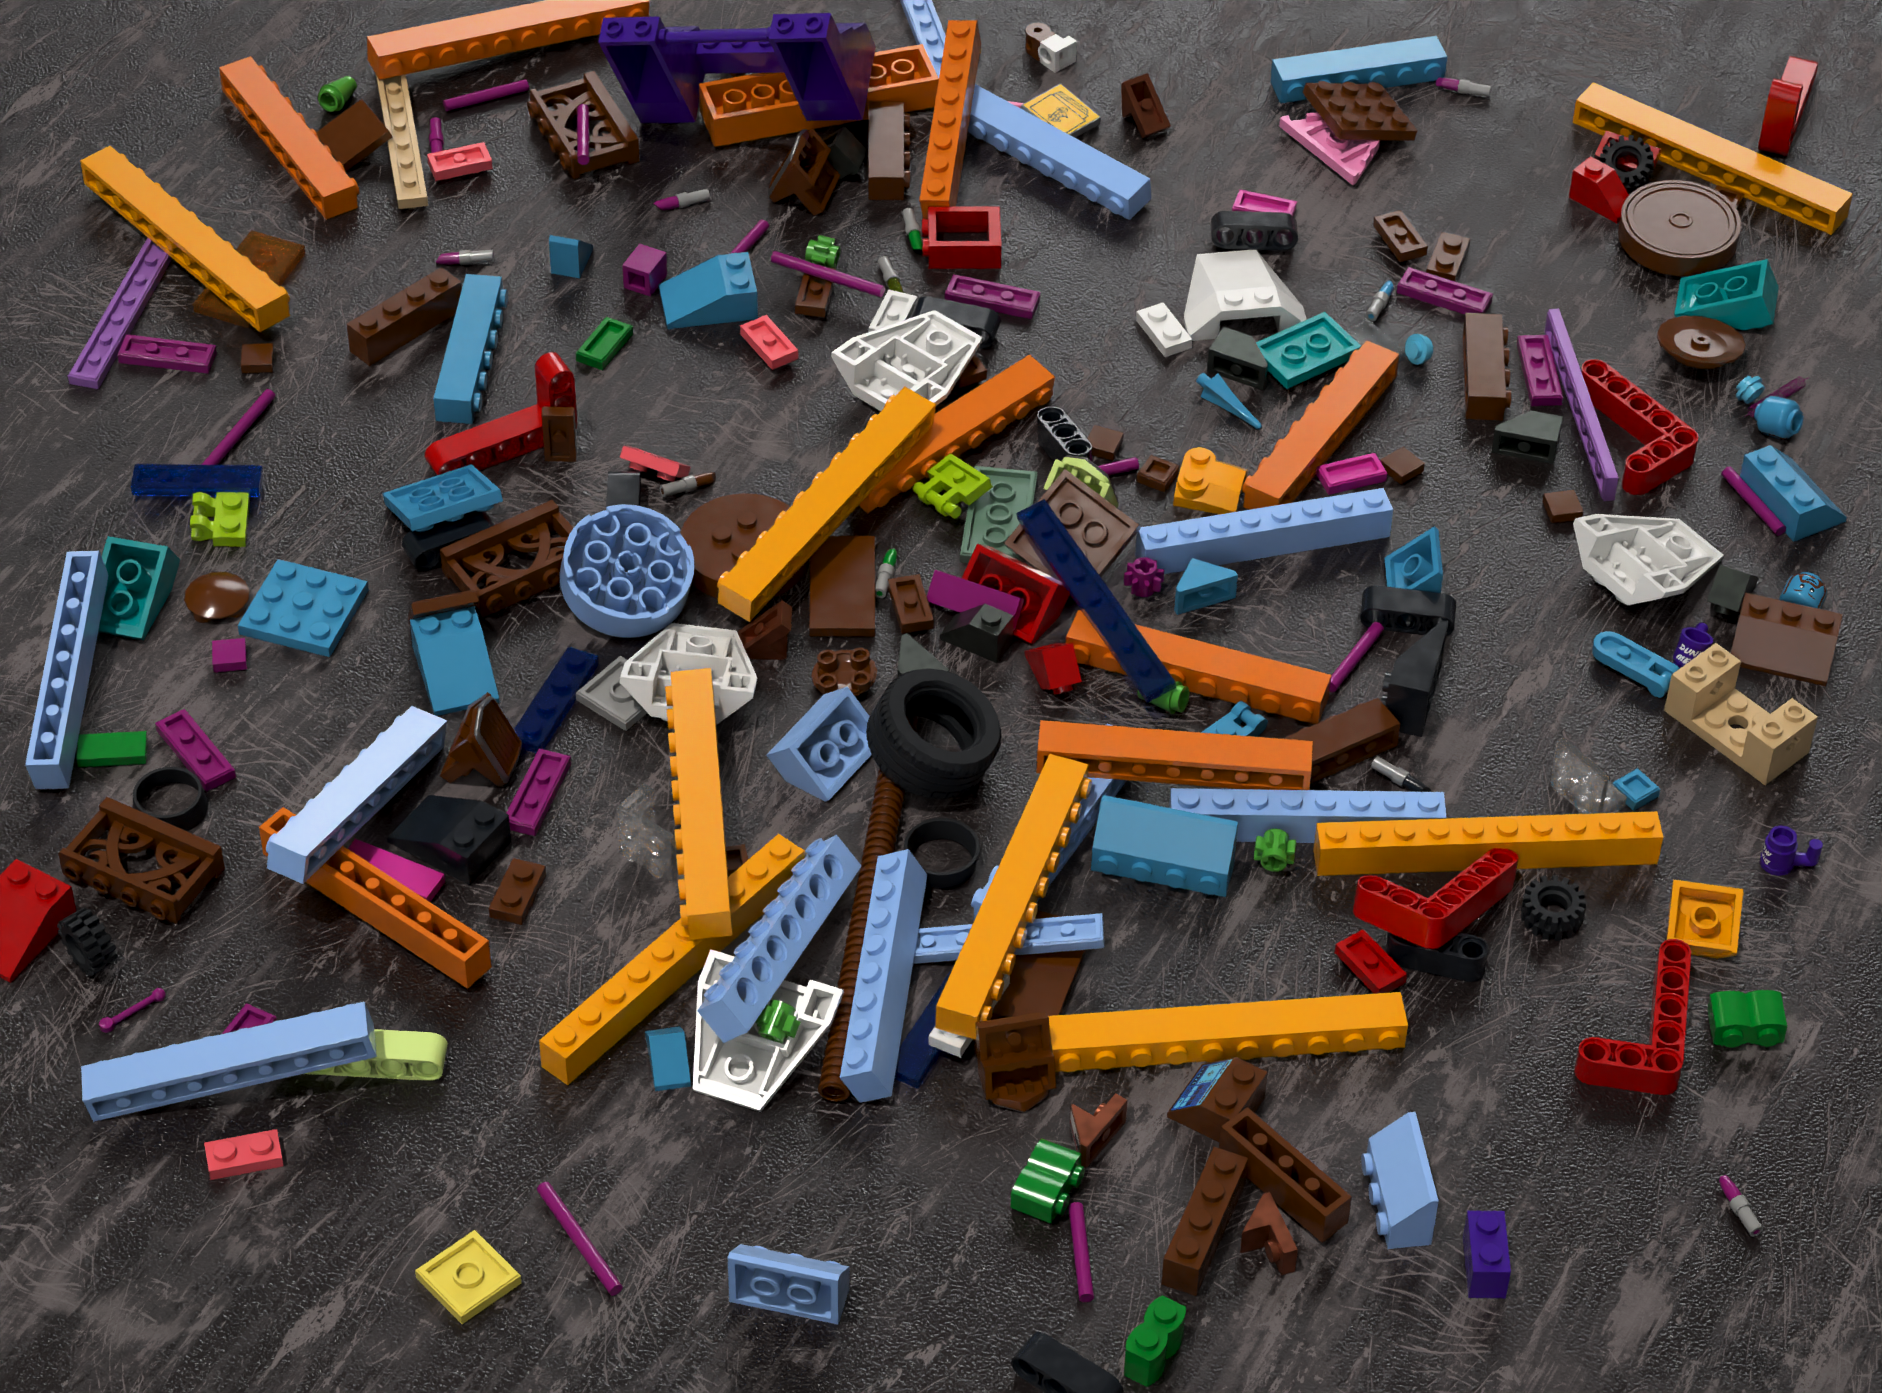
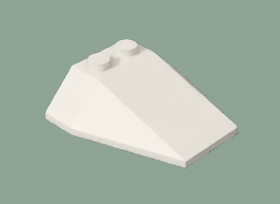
M1257 250L1197 254L1183 318L1186 332L1192 338V341L1216 339L1220 330V321L1274 316L1278 332L1307 320L1301 303Z
M934 310L853 337L832 351L831 357L852 394L880 411L884 409L889 397L892 395L896 396L904 386L935 403L937 406L950 394L982 343V337Z
M1594 514L1575 518L1573 523L1583 569L1591 574L1598 584L1610 590L1618 601L1626 605L1682 594L1717 565L1724 556L1680 519Z
M671 623L624 663L620 684L651 717H659L664 721H668L667 709H673V706H667L665 686H671V672L711 668L716 724H719L753 699L757 685V675L736 630Z
M710 950L698 980L697 1010L706 999L704 997L706 990L718 982L721 977L719 975L720 970L731 962L734 956ZM783 980L767 1005L770 1004L771 1000L787 1003L796 1009L794 1016L797 1017L796 1020L801 1022L795 1038L788 1036L784 1039L783 1043L761 1037L758 1034L760 1027L757 1026L758 1023L756 1022L747 1033L723 1043L696 1011L693 1091L761 1112L832 1025L844 991L813 980H809L807 987Z

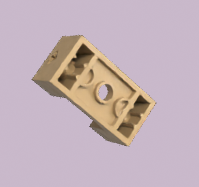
M1715 643L1671 675L1664 711L1762 784L1766 785L1809 753L1818 716L1793 698L1771 714L1735 689L1741 661ZM1733 724L1741 725V726L1744 727L1745 729H1743V728L1733 729L1730 725H1733Z

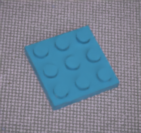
M472 464L382 493L385 505L412 531L418 532L429 530L434 527V524L445 520L448 522L460 520L464 517V514L475 510L478 512L490 510L494 507V504L503 501L500 489Z
M277 559L239 622V635L330 657L369 591L368 581Z

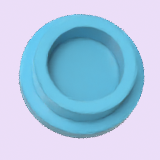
M1413 334L1408 337L1405 344V353L1409 361L1419 365L1432 357L1433 344L1427 336Z
M1751 376L1745 377L1737 385L1736 389L1738 392L1735 397L1739 401L1743 400L1746 404L1753 402L1765 389L1762 379L1759 376L1753 378Z

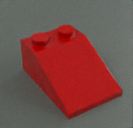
M15 859L0 875V978L10 983L58 934V922L76 912L73 891L70 885L18 859Z

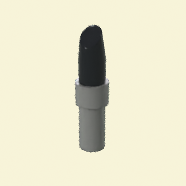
M1379 756L1373 760L1371 768L1390 778L1398 786L1405 787L1412 792H1431L1429 787L1411 776L1403 768H1398Z

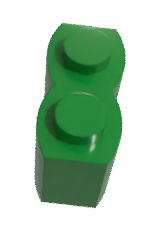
M1756 990L1748 993L1720 991L1710 994L1707 1012L1713 1044L1730 1048L1746 1043L1770 1047L1784 1042L1787 1022L1781 992L1774 990Z
M1041 1138L1031 1153L1027 1165L1021 1171L1011 1191V1208L1048 1223H1052L1057 1214L1063 1215L1070 1200L1068 1193L1072 1187H1079L1085 1173V1167L1081 1166L1082 1154Z
M1163 1295L1156 1298L1148 1306L1144 1316V1323L1134 1328L1126 1341L1124 1376L1146 1387L1151 1386L1161 1377L1166 1359L1173 1356L1182 1344L1186 1306Z

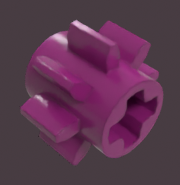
M1142 557L1136 559L1133 564L1127 563V572L1124 573V585L1131 586V594H1135L1138 597H1149L1155 591H1161V583L1164 582V569H1157L1156 560Z

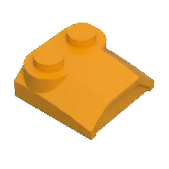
M1192 448L1184 455L1176 483L1173 506L1215 514L1236 512L1244 480L1248 476V470L1216 460L1214 453L1206 448Z
M1673 880L1666 940L1679 939L1684 941L1690 947L1691 955L1710 958L1736 956L1743 889Z

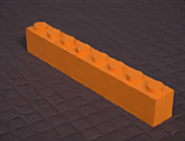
M948 20L919 200L923 219H928V207H954L957 204L981 49L977 20Z
M250 56L219 67L222 91L322 216L327 220L358 208L357 195L359 194V187L355 179L349 178L340 161L336 162L332 157L329 147L327 145L323 146L319 141L316 131L306 125L303 115L293 109L288 97H283L276 82H271L267 77L263 66H258Z
M1368 340L1359 350L1355 349L1345 367H1340L1334 376V380L1322 388L1318 399L1314 403H1309L1302 418L1299 421L1293 422L1287 436L1277 441L1271 455L1262 459L1253 476L1249 475L1246 478L1242 487V492L1245 493L1243 507L1251 510L1292 503L1316 475L1317 466L1326 463L1397 377L1399 353Z
M1028 355L935 413L933 426L867 495L859 506L866 513L877 507H883L897 494L907 492L916 482L924 477L928 478L927 471L950 453L958 458L970 448L978 447L984 439L992 434L1000 433L1014 420L1022 419L1033 408L1046 404L1053 395L1052 390L1055 376L1031 355Z
M1081 610L1077 611L1066 635V643H1073L1077 663L1141 680L1180 681L1183 686L1189 688V692L1234 704L1243 701L1251 708L1312 724L1319 723L1329 698L1330 674Z
M1040 720L1036 773L1041 774L1049 754L1089 764L1088 777L1234 789L1309 790L1313 741Z
M284 807L259 827L263 855L268 857L266 845L271 835L277 834L286 825L290 817L296 816ZM344 846L306 881L307 884L467 989L491 968L489 940Z

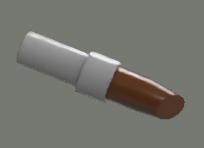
M715 472L702 473L695 476L689 475L682 477L680 480L660 485V493L662 497H667L681 492L694 491L698 487L715 482Z

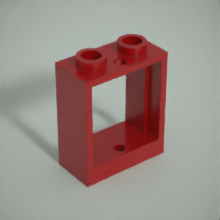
M1000 206L928 207V219H922V237H928L923 238L922 252L923 257H928L929 269H1001ZM936 232H987L988 241H937Z

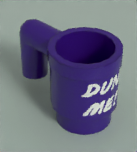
M1701 622L1695 628L1687 627L1682 629L1673 655V664L1681 668L1712 646L1713 638L1708 634L1707 624Z
M1775 826L1770 830L1765 839L1760 856V865L1769 874L1777 876L1790 873L1794 866H1815L1819 862L1823 843L1819 839H1812L1809 842L1807 853L1796 852L1798 846L1796 832L1787 826Z

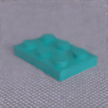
M1326 312L1256 342L1268 363V371L1286 389L1349 361L1352 352L1355 349L1359 350L1361 348V345Z

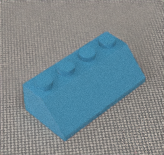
M1103 795L1092 847L1091 870L1132 878L1138 881H1147L1173 888H1182L1208 895L1226 897L1234 868L1238 821Z

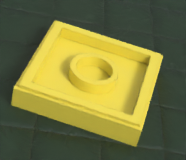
M475 1230L415 1270L416 1278L461 1324H464L521 1284V1275Z

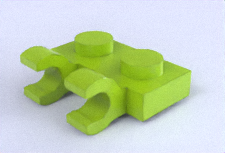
M203 492L193 493L192 505H194V512L190 519V528H192L191 540L203 541L213 539V546L246 547L250 504L249 493L217 492L216 499ZM207 517H214V521H210Z

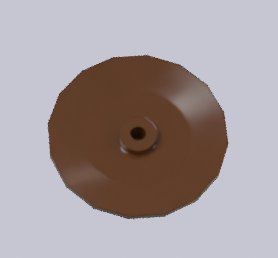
M1680 316L1668 319L1660 325L1657 332L1660 346L1676 361L1699 369H1713L1732 363L1743 356L1746 346L1742 335L1732 326L1719 320L1702 316Z

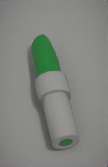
M906 208L902 211L907 238L910 240L913 250L922 251L920 226L916 221L914 210Z
M895 549L887 551L883 563L879 567L878 579L875 585V596L877 598H884L886 596L888 579L894 576L897 551Z

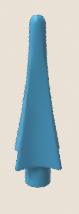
M1205 373L1198 376L1196 382L1204 388L1200 397L1231 412L1255 429H1261V423L1240 402L1219 373L1212 379Z

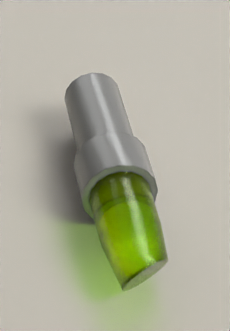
M887 256L880 257L878 264L887 287L890 290L904 293L898 273L894 270Z

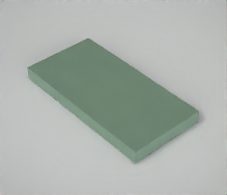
M975 466L976 470L990 478L993 487L971 505H968L960 552V563H969L977 544L993 547L1025 563L1023 559L1008 549L1004 542L1033 508L1038 472Z

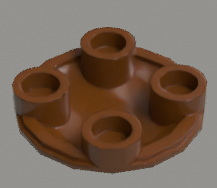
M212 572L202 575L190 583L185 590L184 601L188 610L193 613L194 619L200 623L226 617L238 618L246 612L250 590L246 581L238 575L228 572Z
M859 647L853 650H839L835 652L823 650L817 655L818 662L814 665L811 675L814 686L822 694L848 687L854 696H858L869 690L875 683L877 668L875 662L870 658L869 651L865 648Z

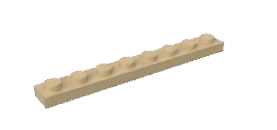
M406 74L381 80L376 75L384 125L393 136L387 141L398 209L428 206Z

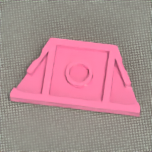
M1318 112L1306 113V118L1302 120L1291 121L1289 115L1280 117V128L1352 185L1357 183L1379 149L1380 140H1339Z

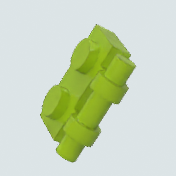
M950 453L927 471L930 478L927 483L917 482L914 484L913 492L918 495L919 500L923 503L934 505L936 511L943 516H951L955 519L961 514V508L956 504L963 501L967 505H971L993 486L989 477ZM943 489L947 491L943 495L939 494Z

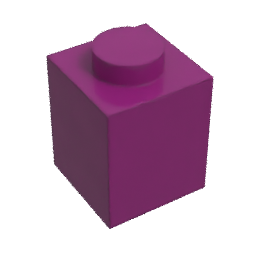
M639 243L622 265L624 288L651 297L659 284L667 276L666 252Z

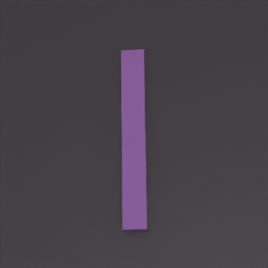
M147 238L70 371L68 375L69 384L99 389L118 356L126 334L130 335L173 258L151 241V239Z
M1549 309L1544 333L1549 337L1554 362L1603 501L1615 500L1619 477L1560 309Z

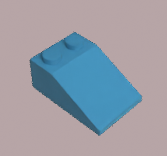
M748 252L717 255L659 284L667 329L755 320L758 318L757 288Z
M475 606L410 619L414 653L435 716L467 710L469 705L487 692L491 694V697L497 703H500L483 631Z

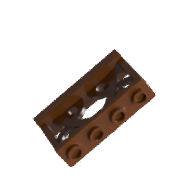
M595 71L585 73L584 78L540 91H537L536 88L530 90V101L527 102L529 115L532 119L535 118L537 120L540 133L543 136H547L552 152H557L562 168L568 170L573 179L579 178V174L627 161L628 164L640 162L639 139ZM580 104H586L589 109L593 108L594 111L589 112V120L601 121L594 127L592 136L589 135V148H593L595 151L589 152V163L586 165H581L577 161V153L575 152L577 150V132L567 129L569 122L577 114V107ZM553 106L557 110L550 111L548 107Z
M550 500L440 549L442 572L448 580L452 579L462 592L476 590L479 600L476 608L477 613L481 618H484L560 583V568L564 549L557 548V546H565L573 527L559 512L558 505L553 500ZM557 532L560 536L558 538L550 539V534ZM514 550L521 552L538 551L533 564L528 569L520 570L500 567L504 561V555ZM470 570L473 573H475V575L472 578H470L466 573L467 571ZM487 578V587L480 590L477 587L479 582Z
M106 797L101 802L98 813L73 841L58 853L62 873L68 879L82 882L93 887L101 894H109L122 900L128 906H136L151 913L158 919H165L174 924H177L181 919L180 915L213 877L217 878L225 869L221 846L109 797ZM106 830L109 831L107 840L99 839ZM129 840H131V841H133V842H136V843H134V844H129ZM95 848L106 849V851L97 850L89 854L90 859L84 857L88 850ZM147 848L156 851V860L160 867L157 870L127 874L120 862L119 852L127 854L137 853ZM165 856L170 857V858H169V861H170L171 865H169V864L164 860V857H165ZM91 858H97L99 861L95 862ZM196 869L188 879L185 878V874ZM176 880L181 886L174 896L160 890L164 888L171 893L170 881Z

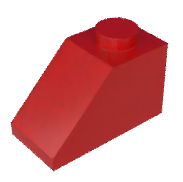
M1590 156L1573 170L1569 198L1617 224L1620 221L1622 206L1629 194L1614 168Z
M1054 643L1024 651L1025 657L1041 689H1052L1053 694H1060L1072 691V684L1082 682L1073 643Z

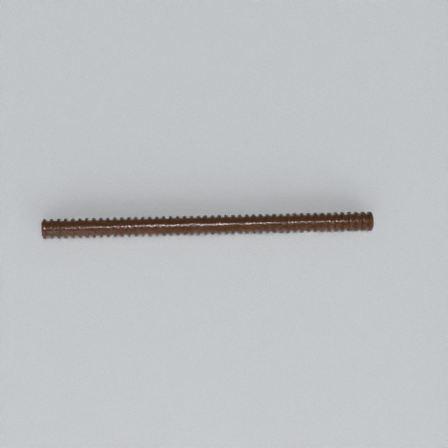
M906 716L909 725L916 732L919 716ZM880 768L875 785L865 847L863 848L862 866L858 875L859 879L857 880L851 920L847 932L848 937L846 938L843 962L839 974L840 979L838 980V988L842 989L844 993L828 1032L825 1057L823 1058L820 1083L818 1085L820 1096L835 1102L843 1101L850 1095V1090L840 1079L877 858L881 855L894 853L905 790L886 777Z

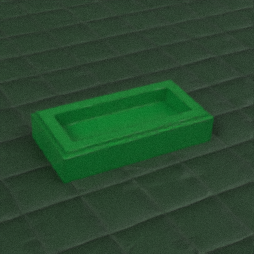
M606 316L576 352V361L603 371L633 335V326Z
M147 732L79 734L77 746L78 767L146 764Z

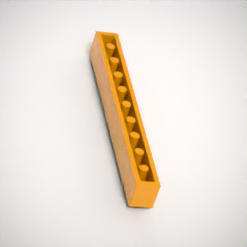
M1594 82L1576 100L1572 123L1604 136L1607 130L1624 135L1629 138V135H1634L1636 141L1640 137L1645 144L1648 143L1661 149V155L1658 160L1715 185L1743 193L1744 197L1825 233L1832 235L1848 217L1853 194Z
M108 146L80 160L83 180L86 186L259 332L290 316L288 305L290 297L284 287L274 283L266 272L256 268L248 257L238 253L230 242L220 238L212 227L202 223L194 212H189L184 208L176 197H171L166 193L159 183H154L141 168H136L130 163L124 154H120L114 148Z
M905 386L896 396H890L884 409L878 415H872L866 428L860 434H854L848 447L842 453L838 452L833 457L830 466L824 472L820 471L815 476L811 486L805 492L801 491L796 496L793 505L787 511H782L778 515L774 525L768 532L763 531L749 552L744 551L740 555L734 568L730 572L725 571L721 575L717 583V588H719L718 603L750 622L933 426L936 404Z
M711 668L671 672V686H665L667 706H673V709H667L669 730H675V732L668 733L670 753H676V756H670L672 777L678 776V780H672L671 783L673 801H679V804L673 805L675 826L681 825V829H675L676 849L683 850V854H676L678 875H684L685 879H678L680 901L686 900V904L680 905L681 925L689 926L690 940L732 936Z
M1049 754L936 1005V1029L976 1040L975 1022L991 1020L993 1012L991 1005L993 1000L999 1001L1004 988V975L1012 973L1016 959L1015 950L1016 948L1022 949L1027 935L1025 927L1027 923H1033L1038 910V903L1036 902L1039 897L1044 898L1049 885V878L1047 877L1050 872L1055 873L1060 860V853L1058 852L1061 847L1066 848L1071 834V828L1069 827L1071 823L1076 824L1078 822L1082 804H1080L1082 798L1087 799L1089 797L1092 787V779H1088L1089 764Z
M1657 811L1327 822L1316 824L1313 851L1317 876L1463 871L1493 848H1507L1514 851L1519 858L1517 869L1658 864L1663 833Z
M777 834L728 877L732 936L690 940L689 926H682L680 918L539 1040L541 1067L566 1085H569L704 967L710 950L721 952L764 914L763 909L779 895L777 892L778 888L792 877V868L805 858V850L782 835Z
M1401 992L1048 1016L1050 1049L1055 1059V1072H1074L1076 1070L1089 1069L1107 1070L1117 1067H1145L1161 1064L1178 1065L1204 1061L1214 1062L1233 1057L1250 1060L1261 1057H1287L1304 1054L1321 1055L1333 1052H1358L1376 1049L1392 1050L1395 1048H1405L1408 1029Z

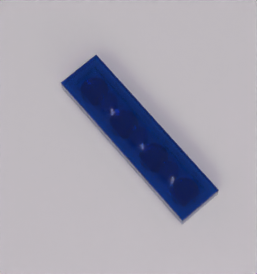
M135 464L131 491L132 495L193 496V493L196 492L216 496L217 492L249 493V497H260L263 468L262 465Z
M572 647L566 649L514 728L522 741V749L537 753L539 748L545 749L576 701V692L587 684L598 667L597 655Z

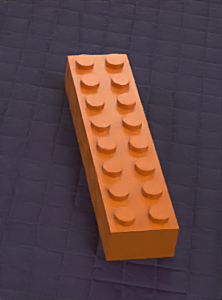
M923 44L875 52L863 120H869V101L904 102V112L935 107L939 78ZM784 72L756 73L699 83L700 113L714 147L800 132L803 129L811 130L860 121H806Z

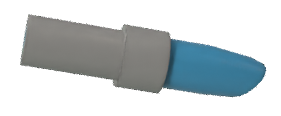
M1391 281L1385 282L1379 292L1373 297L1372 304L1365 314L1369 321H1375L1389 302V297L1394 289Z

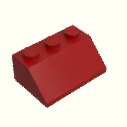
M981 544L976 545L962 576L963 579L1025 599L1016 628L1013 630V635L1031 644H1034L1059 618L1073 588L993 547Z

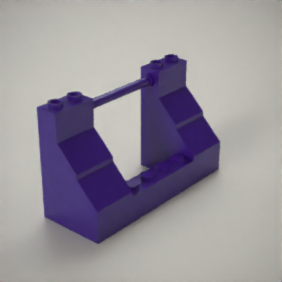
M831 13L773 14L771 26L754 29L700 30L699 26L665 27L660 17L603 18L598 41L640 123L696 122L700 102L699 83L704 82L705 74L780 72L785 73L806 121L863 120L876 49L866 23H835Z

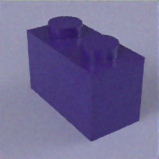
M1467 1210L1463 1232L1468 1298L1506 1299L1511 1269L1505 1211Z

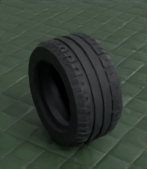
M930 668L905 672L890 682L873 709L866 729L869 750L877 766L885 776L897 786L912 794L933 799L953 798L972 790L979 783L1000 749L1002 737L998 716L991 702L982 691L971 682L956 674ZM906 716H919L930 719L946 728L958 741L961 751L951 752L936 748L921 739L909 725Z

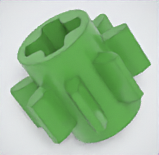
M819 235L817 241H809L805 261L824 267L836 268L841 248L834 245V238Z
M1281 829L1267 830L1263 837L1256 836L1254 860H1261V865L1266 870L1281 871L1286 867L1287 863L1294 864L1296 840H1289V835Z
M771 1000L770 1004L766 1005L755 1021L758 1023L757 1026L760 1027L758 1034L763 1038L783 1043L784 1039L788 1036L795 1038L801 1023L794 1016L796 1009L782 1001Z

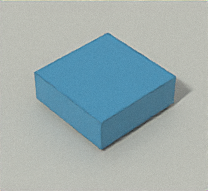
M1637 768L1614 781L1611 791L1635 811L1659 797L1660 788Z

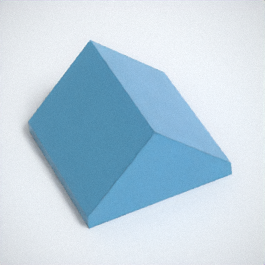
M1435 526L1385 557L1387 587L1441 593L1443 570L1439 530Z

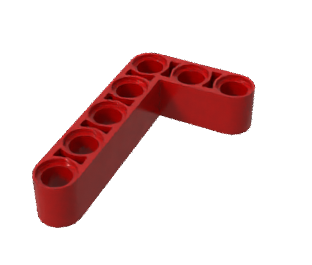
M1790 56L1781 80L1773 79L1768 95L1758 150L1783 156L1788 155L1816 77L1818 62Z
M548 352L537 360L535 364L536 405L443 438L427 447L424 457L435 474L440 475L471 464L480 471L544 447L542 407H574L575 425L577 428L575 378L562 358L556 352Z
M1590 359L1582 364L1581 372L1593 406L1645 445L1626 459L1622 488L1627 493L1643 495L1693 464L1699 438L1698 433L1602 360Z
M1493 848L1429 898L1378 876H1362L1357 881L1353 914L1360 920L1421 947L1429 949L1439 948L1512 891L1519 860L1518 855L1507 848Z
M1668 939L1659 948L1654 972L1649 1045L1598 1037L1584 1039L1579 1045L1574 1068L1575 1075L1580 1081L1589 1085L1657 1095H1669L1677 1090L1684 1060L1691 949L1687 943L1679 939Z

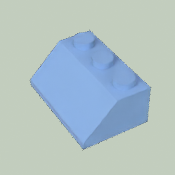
M848 687L826 693L766 756L786 782L825 802L829 801L872 755L866 737L867 722L870 716Z
M1408 1112L1371 1136L1368 1140L1367 1153L1361 1155L1364 1176L1369 1175L1371 1180L1368 1187L1371 1205H1377L1378 1213H1376L1377 1232L1379 1235H1384L1387 1249L1431 1245L1438 1207V1197L1416 1112Z
M740 1244L729 1252L727 1258L729 1302L839 1324L849 1291V1266H844L834 1261L805 1258L796 1253L786 1254L771 1251L762 1246L752 1247Z

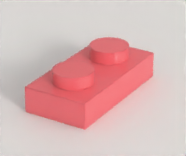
M484 142L427 154L428 165L435 181L493 169L492 159Z
M767 315L740 325V335L772 370L798 359V349Z
M623 446L620 458L630 461L628 467L647 472L648 468L657 470V477L672 482L675 481L676 477L688 476L691 468L690 466L635 447Z
M277 1129L204 1143L210 1180L284 1166Z

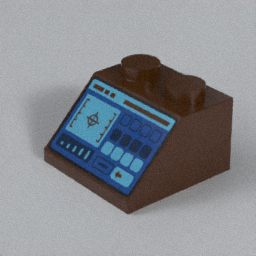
M1237 1057L1202 1064L1167 1112V1117L1220 1142L1222 1125L1247 1107L1254 1113L1265 1099L1268 1072Z

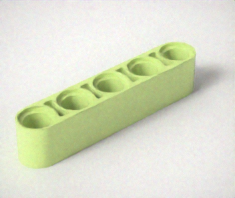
M374 1029L377 1057L305 1073L432 1081L442 1076L448 1043L443 1036L432 1032Z

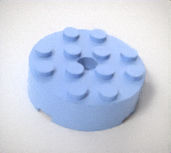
M621 504L608 506L604 511L584 517L569 534L560 568L561 591L571 611L589 627L615 637L634 638L647 636L671 624L683 610L694 575V556L691 546L687 545L685 539L680 534V528L664 515L637 505Z

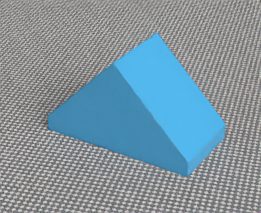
M550 235L551 273L580 278L593 251V245L576 239Z
M1192 558L1176 587L1175 613L1179 615L1236 598L1238 574L1234 570Z
M681 1026L645 1031L655 1091L691 1087L685 1033Z

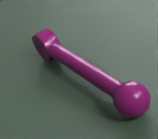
M156 988L151 996L113 1018H102L99 1022L100 1030L104 1033H109L114 1029V1025L154 1001H163L166 996L165 991L162 988Z

